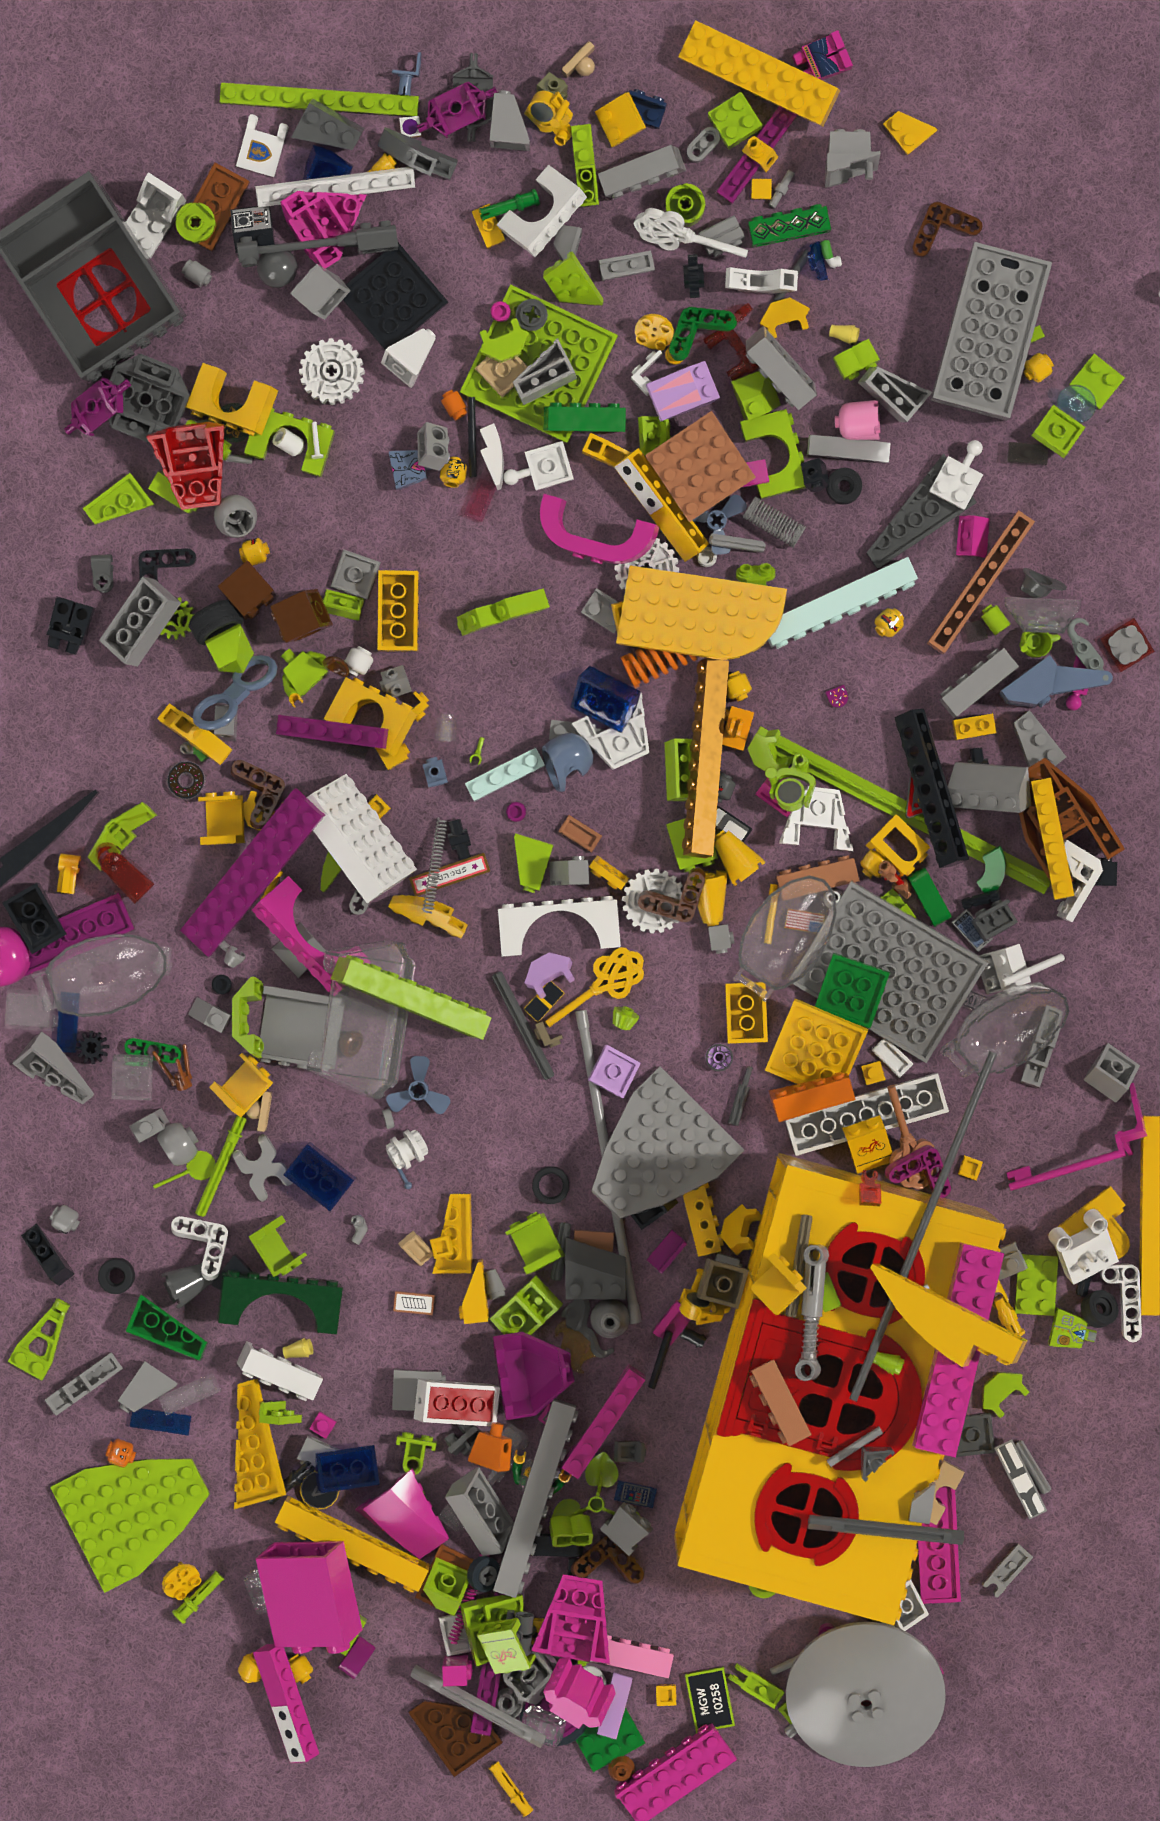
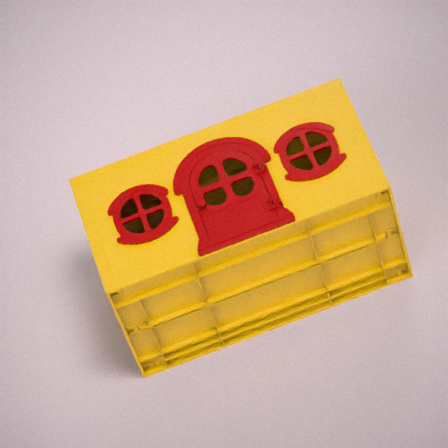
M778 1153L762 1218L759 1222L754 1241L755 1247L752 1249L747 1266L749 1272L739 1308L735 1310L674 1532L677 1566L894 1625L896 1620L899 1621L902 1612L900 1602L906 1598L907 1589L905 1584L907 1580L910 1581L912 1576L911 1562L917 1558L918 1549L916 1544L918 1540L838 1532L833 1540L819 1547L806 1548L803 1542L808 1528L809 1515H818L813 1513L812 1510L819 1488H825L836 1497L842 1508V1518L922 1526V1523L909 1521L911 1502L914 1498V1493L917 1491L921 1492L931 1482L938 1480L940 1474L939 1460L943 1461L945 1456L917 1449L912 1445L935 1348L917 1333L895 1308L878 1352L901 1356L900 1358L905 1361L900 1374L892 1375L880 1366L872 1363L870 1369L876 1373L883 1386L881 1396L877 1399H872L859 1395L857 1402L849 1399L851 1392L848 1391V1384L855 1364L864 1363L886 1306L872 1307L869 1304L874 1283L878 1281L871 1268L864 1269L846 1264L842 1261V1257L853 1246L873 1242L877 1248L872 1264H880L885 1247L894 1249L905 1261L931 1194ZM939 1197L907 1278L923 1287L928 1285L929 1290L947 1298L960 1243L1001 1252L998 1246L1000 1240L1003 1241L1006 1234L1004 1224L983 1208ZM803 1214L812 1216L808 1246L820 1244L824 1245L829 1251L825 1273L828 1272L841 1303L840 1307L828 1312L823 1310L822 1317H819L820 1323L817 1324V1327H819L817 1333L819 1334L817 1335L818 1341H816L818 1345L816 1347V1357L828 1354L839 1357L843 1361L838 1384L835 1387L821 1385L813 1380L803 1381L795 1374V1367L801 1358L802 1346L804 1345V1342H802L804 1337L802 1335H804L803 1329H805V1325L803 1324L805 1320L804 1315H801L803 1292L800 1294L797 1316L788 1317L786 1316V1309L779 1315H775L751 1290V1286L773 1266L767 1259L772 1253L778 1258L782 1255L790 1263L788 1268L791 1271L793 1270L800 1221ZM815 1249L813 1251V1258L817 1261L820 1258V1253ZM843 1270L867 1278L861 1302L857 1303L851 1300L843 1292L837 1279L839 1271ZM774 1359L798 1409L800 1401L808 1394H817L832 1400L826 1425L817 1427L806 1423L811 1436L791 1446H788L787 1443L783 1444L778 1436L780 1429L777 1424L773 1425L768 1415L771 1411L768 1405L764 1406L759 1398V1395L762 1393L758 1386H753L749 1378L752 1375L750 1370ZM806 1364L804 1371L809 1375L810 1366ZM845 1403L868 1408L875 1413L873 1424L865 1430L852 1434H843L837 1430L841 1410ZM878 1426L883 1434L863 1447H891L895 1452L884 1459L886 1462L875 1473L872 1471L867 1476L868 1480L866 1482L861 1477V1448L832 1467L826 1461ZM800 1483H807L811 1486L807 1503L803 1510L776 1502L777 1495L789 1486ZM774 1511L801 1519L795 1543L787 1542L775 1530L771 1520V1515Z

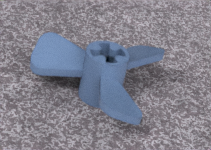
M732 495L721 511L714 510L711 513L705 511L692 521L707 523V527L713 531V534L725 535L723 529L726 526L727 519L745 511L747 504L739 495ZM714 516H719L723 524L720 526L715 524L713 526L710 522L713 521ZM712 545L711 550L715 555L728 554L731 548Z
M413 1056L410 1063L414 1081L410 1084L408 1090L391 1093L387 1096L386 1101L392 1111L399 1112L412 1099H424L437 1114H443L451 1102L450 1098L446 1095L429 1091V1086L424 1079L430 1060L425 1056ZM418 1082L419 1086L424 1087V1094L420 1095L419 1093L415 1094L413 1092V1090L416 1089L415 1085H417Z

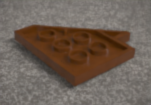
M424 1700L408 1712L454 1777L503 1743L493 1727L490 1736L471 1733L474 1712L464 1706Z

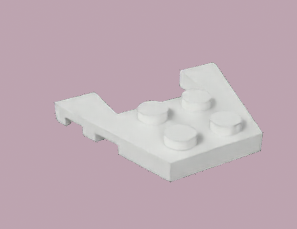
M641 691L624 699L632 718L606 731L596 734L588 716L571 723L573 729L589 743L590 747L612 770L649 753Z
M803 786L805 793H807L809 786ZM815 787L809 808H805L803 805L799 810L790 812L779 844L799 845L800 825L834 829V850L853 851V845L850 844L848 836L850 834L849 828L846 826L844 819L845 811L840 790Z

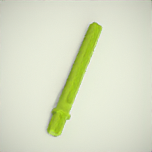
M236 1116L231 1130L228 1129L227 1131L229 1133L195 1211L201 1217L206 1216L239 1138L243 1136L241 1132L247 1121L243 1116Z

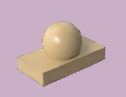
M590 41L587 42L562 68V74L568 78L575 69L581 76L592 74L595 64L588 56L595 50V46Z
M265 1091L262 1102L257 1100L246 1112L249 1118L259 1119L257 1131L264 1132L267 1130L272 1092Z
M414 1231L406 1235L398 1243L419 1266H422L433 1256L432 1249Z

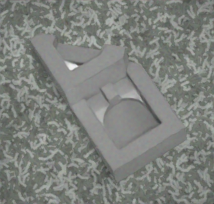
M931 1482L921 1492L917 1491L914 1493L909 1521L930 1524L935 1482Z

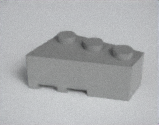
M573 856L570 861L549 862L550 886L589 884L588 860H584V856Z

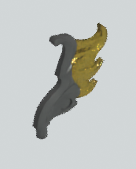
M574 1299L561 1313V1316L565 1317L566 1320L561 1321L555 1328V1337H558L559 1332H563L561 1349L569 1348L571 1350V1366L575 1372L584 1374L581 1366L585 1360L593 1357L605 1358L614 1352L613 1348L608 1350L601 1349L593 1329L587 1326L590 1312L589 1299Z

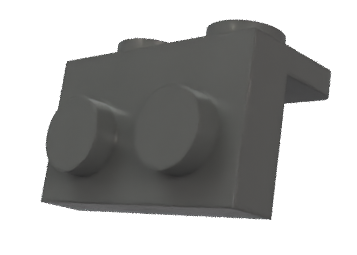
M1000 899L994 902L989 910L984 908L975 914L976 918L971 923L984 942L1018 923L1008 907L1009 899L1003 902Z

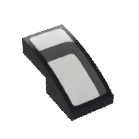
M717 806L716 829L719 831L724 830L725 833L729 830L742 842H745L753 829L720 806Z

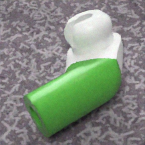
M822 241L820 243L821 250L828 265L835 269L842 265L841 257H833L830 241Z

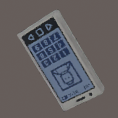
M966 909L951 923L979 952L993 938L986 942L982 940L971 923L975 918Z

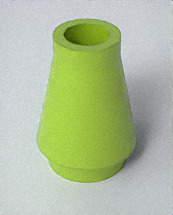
M877 1351L873 1363L892 1375H899L905 1360L900 1358L901 1356Z

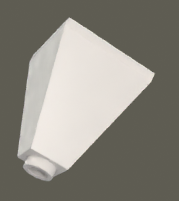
M424 328L389 346L385 350L381 363L412 388L434 344L435 334L431 330H425Z

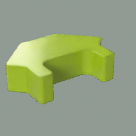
M517 318L511 320L512 332L495 339H490L487 331L483 330L480 332L483 342L480 353L501 363L518 357L529 337V332L520 328Z
M760 726L747 748L754 765L764 771L768 768H774L776 771L781 768H789L792 762L791 757H780L773 743L777 742L781 735L779 729L768 731Z
M997 1372L983 1385L982 1408L993 1410L999 1418L1003 1417L1004 1412L1000 1409L999 1405L1015 1390H1019L1024 1396L1029 1394L1027 1388L1022 1384L1023 1375L1013 1372Z

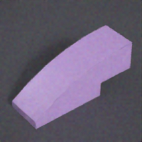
M613 1673L610 1684H613L616 1694L601 1727L597 1729V1734L613 1739L617 1738L632 1677Z

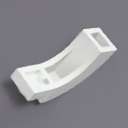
M729 267L726 268L725 288L754 293L797 291L798 271L787 269L755 271Z

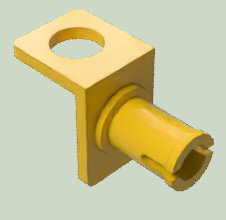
M752 136L742 149V152L759 163L765 172L778 159L775 150L755 136Z

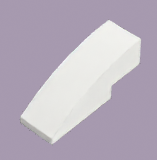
M493 423L480 429L487 448L480 451L497 490H500L503 483L504 458L501 441Z

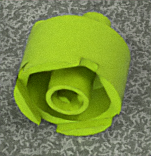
M681 184L669 191L666 197L665 211L677 212L685 220L684 227H691L703 217L705 198L701 190L695 185ZM688 202L690 208L686 207L683 209L682 204Z

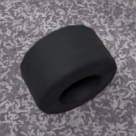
M112 1258L106 1261L98 1272L100 1286L110 1294H120L127 1291L135 1280L133 1266L123 1258ZM118 1268L123 1271L124 1279L121 1283L116 1284L109 1279V1273L112 1269Z

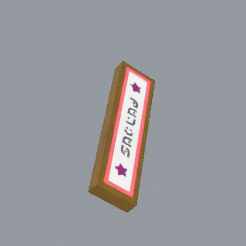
M485 853L437 868L440 872L434 873L440 874L436 876L439 878L436 880L438 883H428L437 885V887L431 888L440 889L491 872ZM429 872L409 878L415 896L426 893L425 889H427L426 885H428L426 882L428 881Z

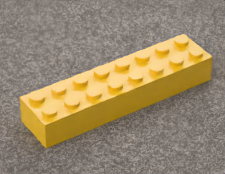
M696 20L678 56L681 60L822 127L840 93L839 88Z
M287 1496L275 1520L278 1528L286 1532L291 1530L296 1533L295 1536L302 1540L308 1538L314 1542L344 1541L346 1555L350 1559V1563L356 1566H360V1564L368 1567L367 1571L375 1575L380 1573L386 1576L385 1579L394 1584L399 1582L403 1584L404 1589L410 1592H414V1590L419 1592L430 1568L429 1563L317 1509L311 1508L290 1496Z

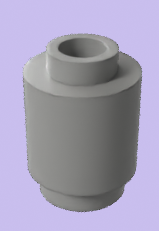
M190 259L181 271L185 278L200 288L203 285L207 286L212 279L210 275L211 270Z

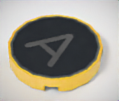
M314 1470V1472L303 1479L300 1486V1494L304 1503L317 1510L332 1506L340 1492L339 1482L336 1477L326 1470Z

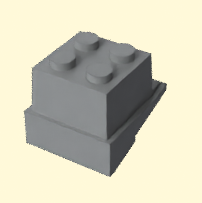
M843 129L830 131L825 166V187L847 183L848 179L865 174L866 180L873 179V171L878 170L880 151L871 152L870 132H866L863 129H857L854 132H846Z

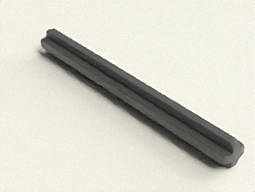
M498 972L492 975V979L545 1080L550 1079L554 1076V1072L503 973Z

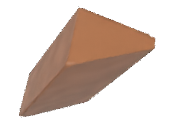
M574 1229L575 1241L613 1252L614 1232Z

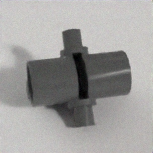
M507 1610L506 1620L513 1619L515 1616L521 1623L516 1635L526 1656H528L531 1652L532 1636L537 1631L536 1627L533 1626L534 1615L529 1612L515 1613L514 1610Z

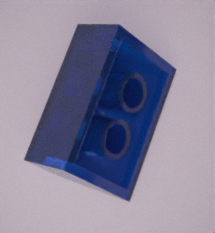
M589 666L578 676L570 707L622 733L637 708L641 691Z
M311 1142L304 1147L283 1174L328 1211L334 1208L356 1179L355 1176Z
M375 1445L315 1453V1476L318 1493L380 1485Z

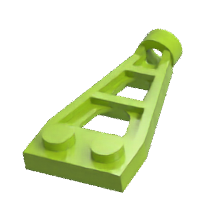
M56 1298L52 1308L16 1345L8 1362L43 1381L53 1363L65 1315L70 1305ZM47 1320L56 1323L52 1336L41 1332V1328ZM37 1337L45 1339L48 1343L44 1356H39L29 1349L30 1343Z

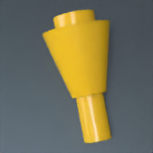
M384 153L372 166V169L367 172L396 169L395 165L397 162L390 154Z

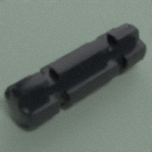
M994 890L989 893L978 894L971 898H963L961 903L964 909H969L973 906L988 904L990 901L1000 900V893L998 890Z

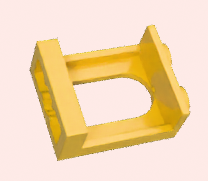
M897 814L865 845L870 850L875 848L900 873L898 875L900 878L903 875L908 877L915 869L913 865L917 861L921 863L928 856L926 851L930 848ZM894 827L915 846L917 856L912 861H904L883 841Z

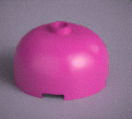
M0 927V987L11 985L21 980L27 973L31 963L29 962V948L20 933L11 927Z

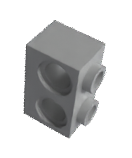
M426 422L417 432L418 465L440 471L450 459V453H448V430L446 427Z

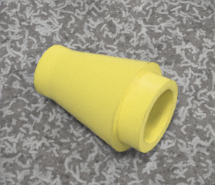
M831 325L829 336L850 345L852 343L856 344L860 328H856L855 325Z
M303 1338L283 1347L285 1359L309 1357V1355L313 1354V1345L310 1339Z

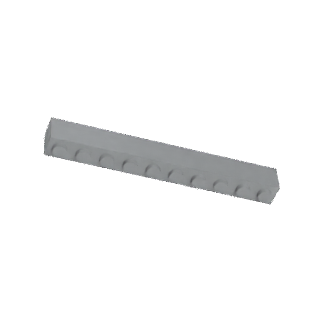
M558 1399L552 1401L493 1591L514 1598H516L517 1593H522L525 1582L521 1580L523 1574H528L531 1563L527 1561L529 1555H534L537 1544L533 1542L535 1536H540L543 1526L539 1523L541 1517L545 1518L549 1506L545 1504L547 1498L551 1499L555 1487L551 1485L553 1479L557 1480L561 1468L557 1466L559 1460L563 1461L567 1449H563L565 1441L569 1442L572 1435V1430H569L571 1422L575 1423L578 1416V1411H575L576 1405Z

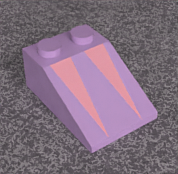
M705 361L646 384L660 422L704 407L720 398Z

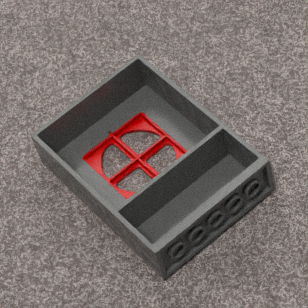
M90 171L0 230L1 256L80 378L85 381L94 382L102 377L101 373L106 370H113L119 361L131 358L135 355V350L146 348L151 344L150 340L156 336L157 338L164 336L168 332V328L179 326L184 322L183 318L187 316L97 176ZM97 265L112 266L124 273L126 280L109 292H105L93 274L92 269ZM81 275H86L99 297L82 310H78L74 301V289L78 278ZM128 287H133L136 294V310L133 318L129 322H125L113 305L112 298ZM101 305H105L118 324V329L113 332L99 331L89 326L84 318Z

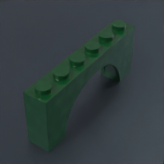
M228 1270V1273L223 1272L217 1314L218 1323L238 1325L243 1311L254 1300L269 1294H287L300 1299L309 1306L315 1317L317 1333L337 1334L343 1290L342 1285L338 1284V1281L326 1280V1282H318L319 1279L316 1278L299 1280V1277L287 1276L286 1279L279 1278V1275L273 1277L272 1274H267L266 1277L259 1276L260 1274L256 1272H248L245 1275L240 1274L236 1270Z

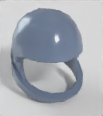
M571 732L561 734L548 741L542 747L546 770L553 786L558 792L565 791L568 774L578 770L583 777L588 773L593 764V753L589 743L577 734Z

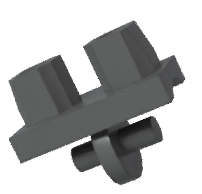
M461 1424L459 1428L464 1435L458 1439L454 1433H451L445 1438L449 1446L447 1450L455 1456L460 1452L464 1456L471 1452L476 1437L481 1432L476 1426Z

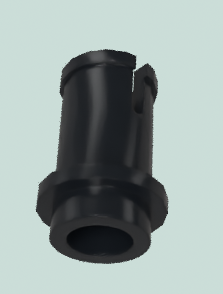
M687 1326L680 1337L696 1345L695 1348H702L707 1339L703 1333L701 1335Z

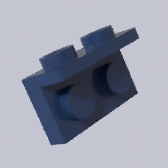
M634 89V91L629 90L644 124L659 129L667 107L664 99L658 96H653V98L645 96L646 93L638 89Z

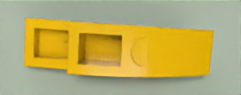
M170 703L157 718L159 722L184 738L193 747L219 765L224 762L232 751L209 730L197 727L194 724L193 718Z
M395 895L392 897L388 907L396 914H402L409 918L411 922L422 926L427 920L433 926L446 930L451 936L460 939L463 937L468 924L452 916L454 908L438 901H425L426 903L435 904L430 906L434 908L433 910L424 909L432 912L430 914L422 910L424 907V897L411 895Z

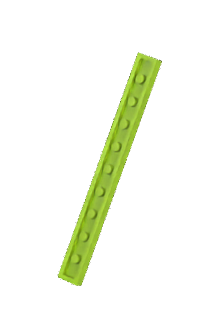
M221 83L220 104L306 109L310 101L315 99L335 112L407 117L418 116L419 96Z

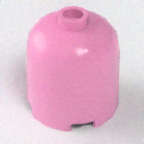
M879 400L849 402L842 405L839 410V416H835V428H839L842 437L849 440H880Z

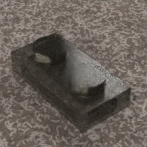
M1008 443L1007 463L1047 465L1048 447L1045 445Z

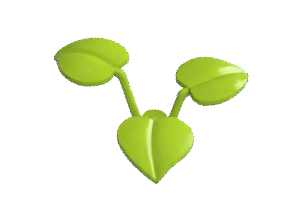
M606 1452L596 1455L586 1468L585 1478L590 1486L598 1485L596 1496L589 1500L588 1506L580 1509V1504L576 1500L564 1499L557 1504L552 1517L559 1515L568 1517L578 1514L584 1515L583 1512L587 1510L595 1513L603 1510L613 1516L616 1512L605 1507V1500L600 1496L601 1487L608 1488L613 1486L619 1475L616 1464Z

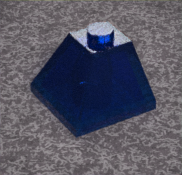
M313 145L306 162L303 180L348 175L353 166L334 152Z

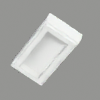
M885 1038L872 1049L899 1078L913 1065L893 1043Z

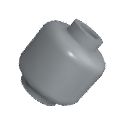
M67 1205L57 1206L49 1218L51 1226L63 1234H68L71 1230L75 1232L80 1224V1221L77 1220L79 1217L78 1212Z

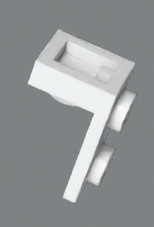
M660 350L657 353L655 351L650 353L646 357L647 362L643 366L639 364L631 372L633 374L631 380L646 396L649 395L646 384L651 381L646 376L642 378L641 375L662 356Z

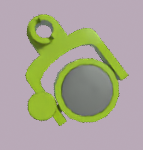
M801 754L794 756L791 768H781L778 771L774 768H768L765 771V776L769 778L771 784L769 792L771 799L775 800L776 797L778 805L786 811L793 812L799 810L803 805L805 808L810 806L816 780L814 776L808 773L809 762L803 754L802 756ZM796 779L803 780L810 785L807 793H805L802 783Z

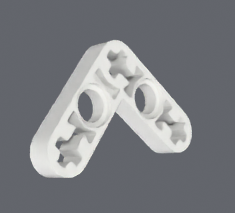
M179 1216L174 1218L171 1223V1230L174 1235L207 1242L201 1274L206 1280H215L220 1272L228 1239L227 1228L221 1224ZM179 1223H183L181 1230L177 1229ZM189 1224H192L191 1233L188 1232ZM198 1226L205 1228V1232L201 1235L194 1232V1229ZM218 1231H222L219 1243H217L216 1234ZM212 1248H217L221 1253L213 1257L209 1254V1251ZM210 1261L214 1262L213 1271L211 1274H208L207 1270L210 1267Z

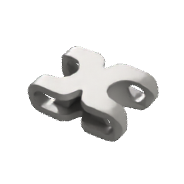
M265 1134L258 1138V1143L262 1150L258 1160L247 1159L241 1150L233 1152V1158L240 1171L244 1174H253L249 1185L257 1198L262 1202L267 1200L268 1197L264 1188V1181L267 1177L276 1176L286 1186L293 1184V1178L286 1165L282 1162H273L276 1157V1149Z

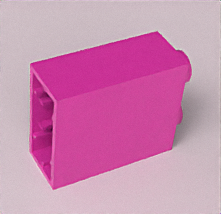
M344 1541L274 1542L256 1558L275 1647H291L292 1652L295 1654L309 1652L315 1647H326L327 1652L330 1654L348 1650L350 1642L363 1629Z

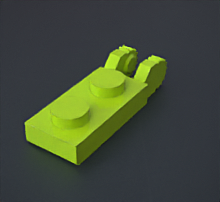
M736 1663V1670L747 1676L743 1682L734 1674H730L728 1678L741 1686V1689L775 1709L785 1691L752 1670L749 1671Z

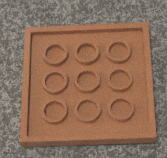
M712 411L645 455L689 522L756 478Z

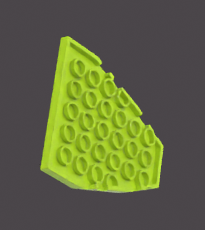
M192 1458L143 1459L128 1463L124 1468L114 1464L86 1468L50 1487L104 1593L139 1576L185 1529L210 1495Z

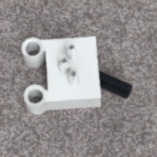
M1090 1209L1084 1214L1083 1220L1088 1228L1070 1237L1063 1228L1056 1227L1048 1235L1050 1242L1055 1246L1066 1277L1073 1285L1078 1283L1076 1294L1081 1297H1085L1088 1294L1092 1275L1119 1262L1107 1230L1108 1222L1096 1209Z

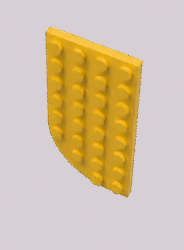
M629 566L616 643L712 659L727 660L740 658V656L755 652L761 648L773 633L776 632L783 616L787 589Z

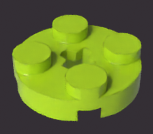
M187 203L180 208L176 216V228L180 236L186 241L196 244L210 238L216 227L213 212L203 203ZM192 218L201 219L199 227H191Z

